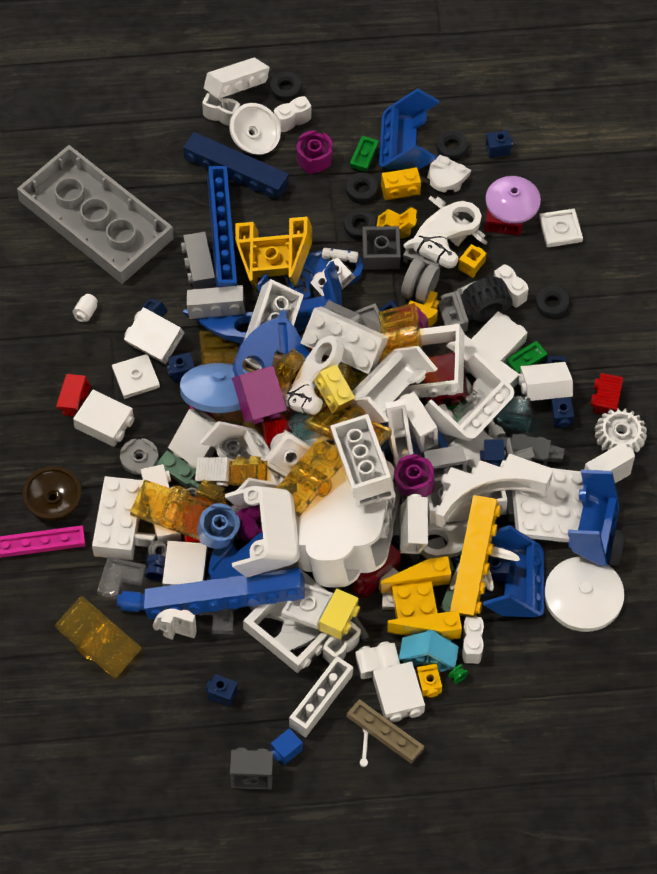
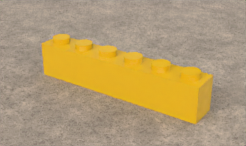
M473 495L450 612L459 611V616L477 617V613H481L482 602H480L481 594L485 593L486 582H484V577L489 573L490 563L487 562L489 555L493 553L494 544H491L492 537L496 536L497 533L496 517H499L501 513V505H499L497 499Z

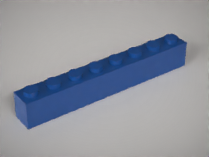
M209 166L207 185L216 288L237 286L227 166Z
M300 568L264 572L247 578L242 575L145 589L144 610L149 620L155 619L160 612L166 609L188 610L193 614L269 603L305 599V578Z

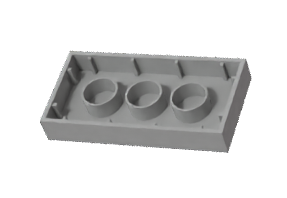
M70 145L17 188L19 201L121 284L127 281L137 270L174 239L173 227Z

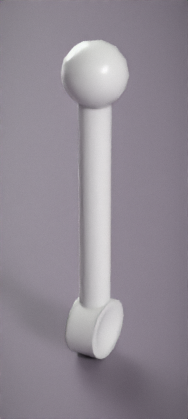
M363 729L364 742L360 766L366 767L368 764L366 759L368 732Z

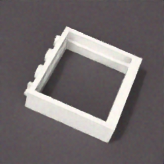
M460 324L386 333V336L389 338L386 343L385 357L398 348L455 341L454 380L407 386L394 401L399 400L404 394L415 392L418 398L463 393L465 334Z
M302 571L306 584L326 590ZM279 602L258 605L243 621V629L297 673L302 668L304 669L309 666L312 657L315 654L318 656L323 651L325 642L331 637V635L321 632L296 657L258 626Z

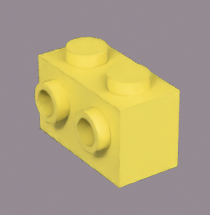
M337 365L321 371L314 379L332 414L349 407L355 399Z
M336 588L319 621V630L341 640L344 633L348 634L352 623L350 621L352 617L356 618L360 610L358 598Z

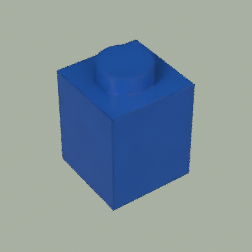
M290 728L271 743L273 758L277 762L281 761L284 765L303 750V742Z

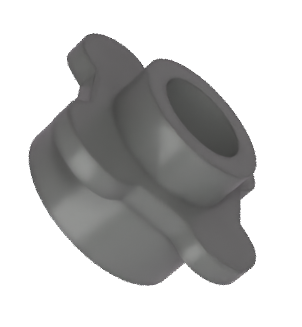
M238 438L230 439L222 445V449L227 453V458L234 459L235 456L242 455L245 452Z

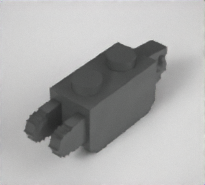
M513 434L512 438H510L514 452L533 447L535 457H531L532 462L547 466V462H562L564 449L550 445L551 440L543 437H529L525 434ZM500 436L498 439H504V450L506 451L507 439L510 437Z

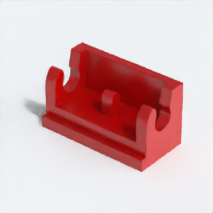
M66 374L56 405L57 409L63 410V415L75 416L87 399L91 385L86 376Z

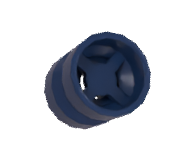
M158 554L148 555L146 561L148 568L145 569V577L155 581L163 580V568L165 567L166 558Z

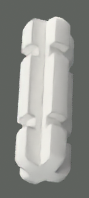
M323 248L322 258H332L333 260L338 257L341 261L347 262V260H350L349 262L356 263L358 261V252L351 251L348 253L346 250L333 249L331 251L330 248Z

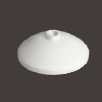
M247 103L235 110L231 116L229 124L231 137L235 144L244 152L251 155H264L277 146L281 135L280 125L274 113L267 107L257 103Z

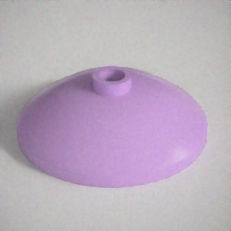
M502 177L493 182L486 193V205L489 212L495 218L506 223L525 222L531 219L540 207L541 198L538 189L532 182L522 177Z

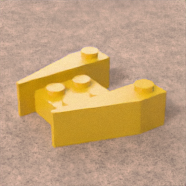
M308 217L289 218V235L260 238L254 222L236 223L235 241L254 290H258V278L264 275H268V277L289 275L293 287L297 286L312 245V225Z
M448 556L427 559L381 581L380 593H392L396 619L388 620V633L411 636L412 634L433 630L449 640L461 638L462 626L459 611L437 613L432 587L450 584L451 570Z

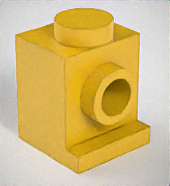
M471 244L459 258L458 269L474 278L476 272L486 261L487 253L482 248Z
M437 663L417 667L416 676L422 697H435L442 693Z

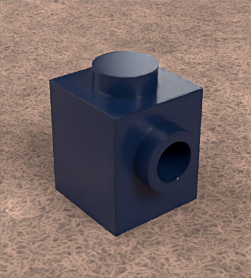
M508 130L486 133L485 145L489 158L510 155L513 139L509 137Z
M190 352L168 357L169 365H166L168 376H172L174 383L181 381L186 372L195 368Z
M571 397L551 399L550 411L553 427L566 428L572 426L574 413Z
M504 439L484 440L483 450H480V460L500 467L502 461L505 460Z
M489 555L487 563H490L489 570L493 582H514L515 561Z
M215 674L212 680L209 679L205 688L208 699L231 707L238 691V682Z

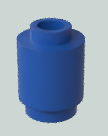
M122 591V595L118 594L117 606H121V611L139 612L144 610L145 595L141 594V592Z

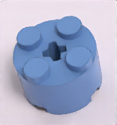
M216 503L210 505V507L202 512L197 525V534L200 542L214 549L228 547L238 532L240 526L239 517L226 504Z

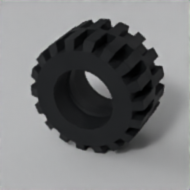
M498 277L480 279L469 285L461 294V300L468 317L474 322L489 321L498 311L504 314L513 303L505 282L502 278Z

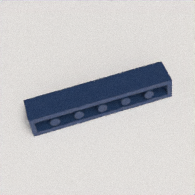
M193 132L183 147L184 158L189 162H195L205 169H208L209 166H227L228 178L233 179L236 183L244 184L254 191L262 192L270 198L279 200L289 185L288 173L198 133Z

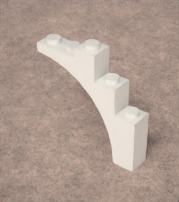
M404 399L385 403L386 416L389 419L387 421L388 441L393 455L394 469L401 458L413 454ZM401 496V503H403L405 499Z
M509 454L507 459L502 461L500 467L480 460L478 466L473 467L471 474L451 467L448 474L445 473L441 481L443 485L442 503L440 506L437 505L434 511V517H436L435 525L443 528L449 517L459 507L473 499V495L481 496L500 490H523L545 495L551 484L554 469Z

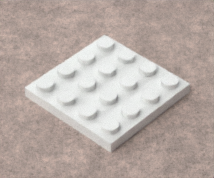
M554 469L551 484L545 495L531 491L512 490L516 529L531 539L569 542L568 529L578 530L583 508L582 501H579V490L583 489L581 472Z

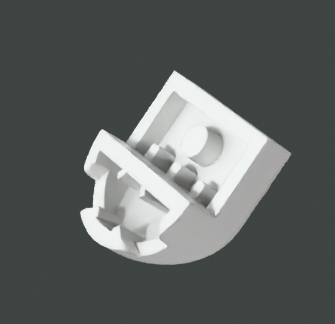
M439 155L431 163L427 179L430 180V185L438 191L446 192L447 190L454 189V192L460 190L462 183L470 176L471 170L462 164L450 160L448 157Z
M166 609L156 616L153 623L154 630L161 629L164 631L163 636L172 640L175 633L194 638L197 632L195 615L188 610Z

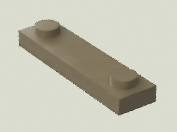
M360 699L347 713V718L411 764L424 750V745Z

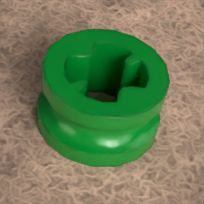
M462 664L456 666L448 675L449 678L454 679L453 682L455 684L461 682L468 675V671L463 670L464 666Z

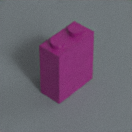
M274 366L232 378L245 423L252 421L253 424L263 422L264 417L267 416L270 419L281 416L280 412L287 410Z

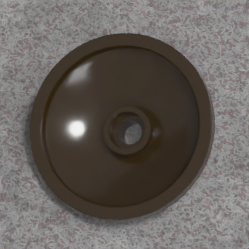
M58 466L44 467L35 471L26 480L23 487V500L26 508L36 517L46 520L60 519L72 513L78 506L82 493L81 485L78 478L68 469Z

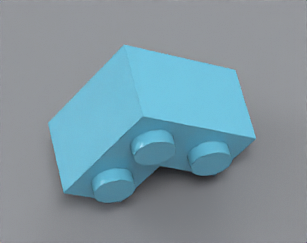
M427 630L423 633L412 634L402 638L399 660L404 663L412 661L413 667L437 663L438 671H447L455 668L459 647L453 644L451 640L440 636L436 631Z

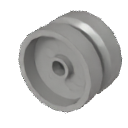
M417 258L413 259L404 277L401 296L407 299H412L415 296L416 302L424 305L430 291H434L436 288L440 267L433 264L426 267L424 261Z

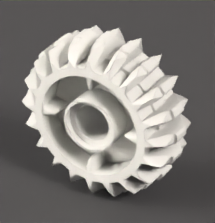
M617 408L616 412H613L610 409L608 414L604 413L602 418L598 419L595 427V438L598 439V445H602V451L610 450L624 442L633 452L638 453L640 448L644 446L647 429L644 427V421H640L639 415L634 416L633 411L627 413L625 408L621 412Z

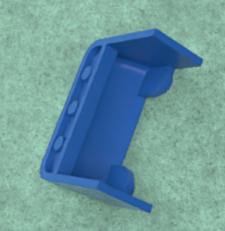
M417 88L384 111L381 122L379 165L387 170H404L417 167L419 170L436 160L437 156L416 145L417 128L425 124L427 111L439 104V100Z
M330 261L324 270L327 281L323 286L324 296L302 300L294 323L297 332L306 330L314 308H324L328 300L342 306V287L334 261ZM264 275L257 284L259 294L262 286L269 281L268 275Z
M581 469L583 489L579 490V501H582L583 508L578 530L568 529L569 548H572V552L598 565L607 566L619 513V500L613 472Z
M510 525L497 529L496 536L492 537V542L496 544V547L515 553L519 556L520 560L515 561L514 582H505L504 596L484 601L483 605L501 616L538 617L543 615L544 551L541 545Z

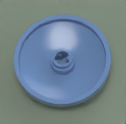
M210 363L200 365L189 370L180 381L181 397L193 408L211 413H227L241 409L232 378L235 377L232 364ZM243 368L244 373H249V371Z

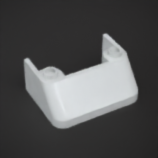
M419 346L395 349L352 391L355 399L350 404V407L361 415L368 414L372 423L387 422L389 419L386 416L385 403L393 402L409 384L420 383L425 379L427 372H435L438 368Z
M477 353L464 365L477 378L472 385V392L479 400L456 422L432 400L425 406L428 414L436 424L437 430L443 435L467 441L475 439L514 396L513 387Z
M218 421L200 440L202 445L215 447L217 455L221 458L227 457L226 451L222 449L224 443L233 438L240 440V445L244 447L245 452L234 458L238 460L237 472L243 482L237 490L251 486L279 489L287 487L285 477L264 464L263 461L270 450L257 430Z
M251 486L225 494V498L238 509L260 504L263 539L255 541L250 547V558L232 563L233 568L247 578L289 566L298 561L300 550L294 498L289 491L279 488Z

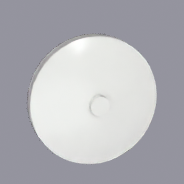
M574 557L561 562L551 571L546 581L544 597L549 612L560 624L572 630L590 632L602 629L616 619L623 605L624 588L620 577L609 565H598L584 557Z

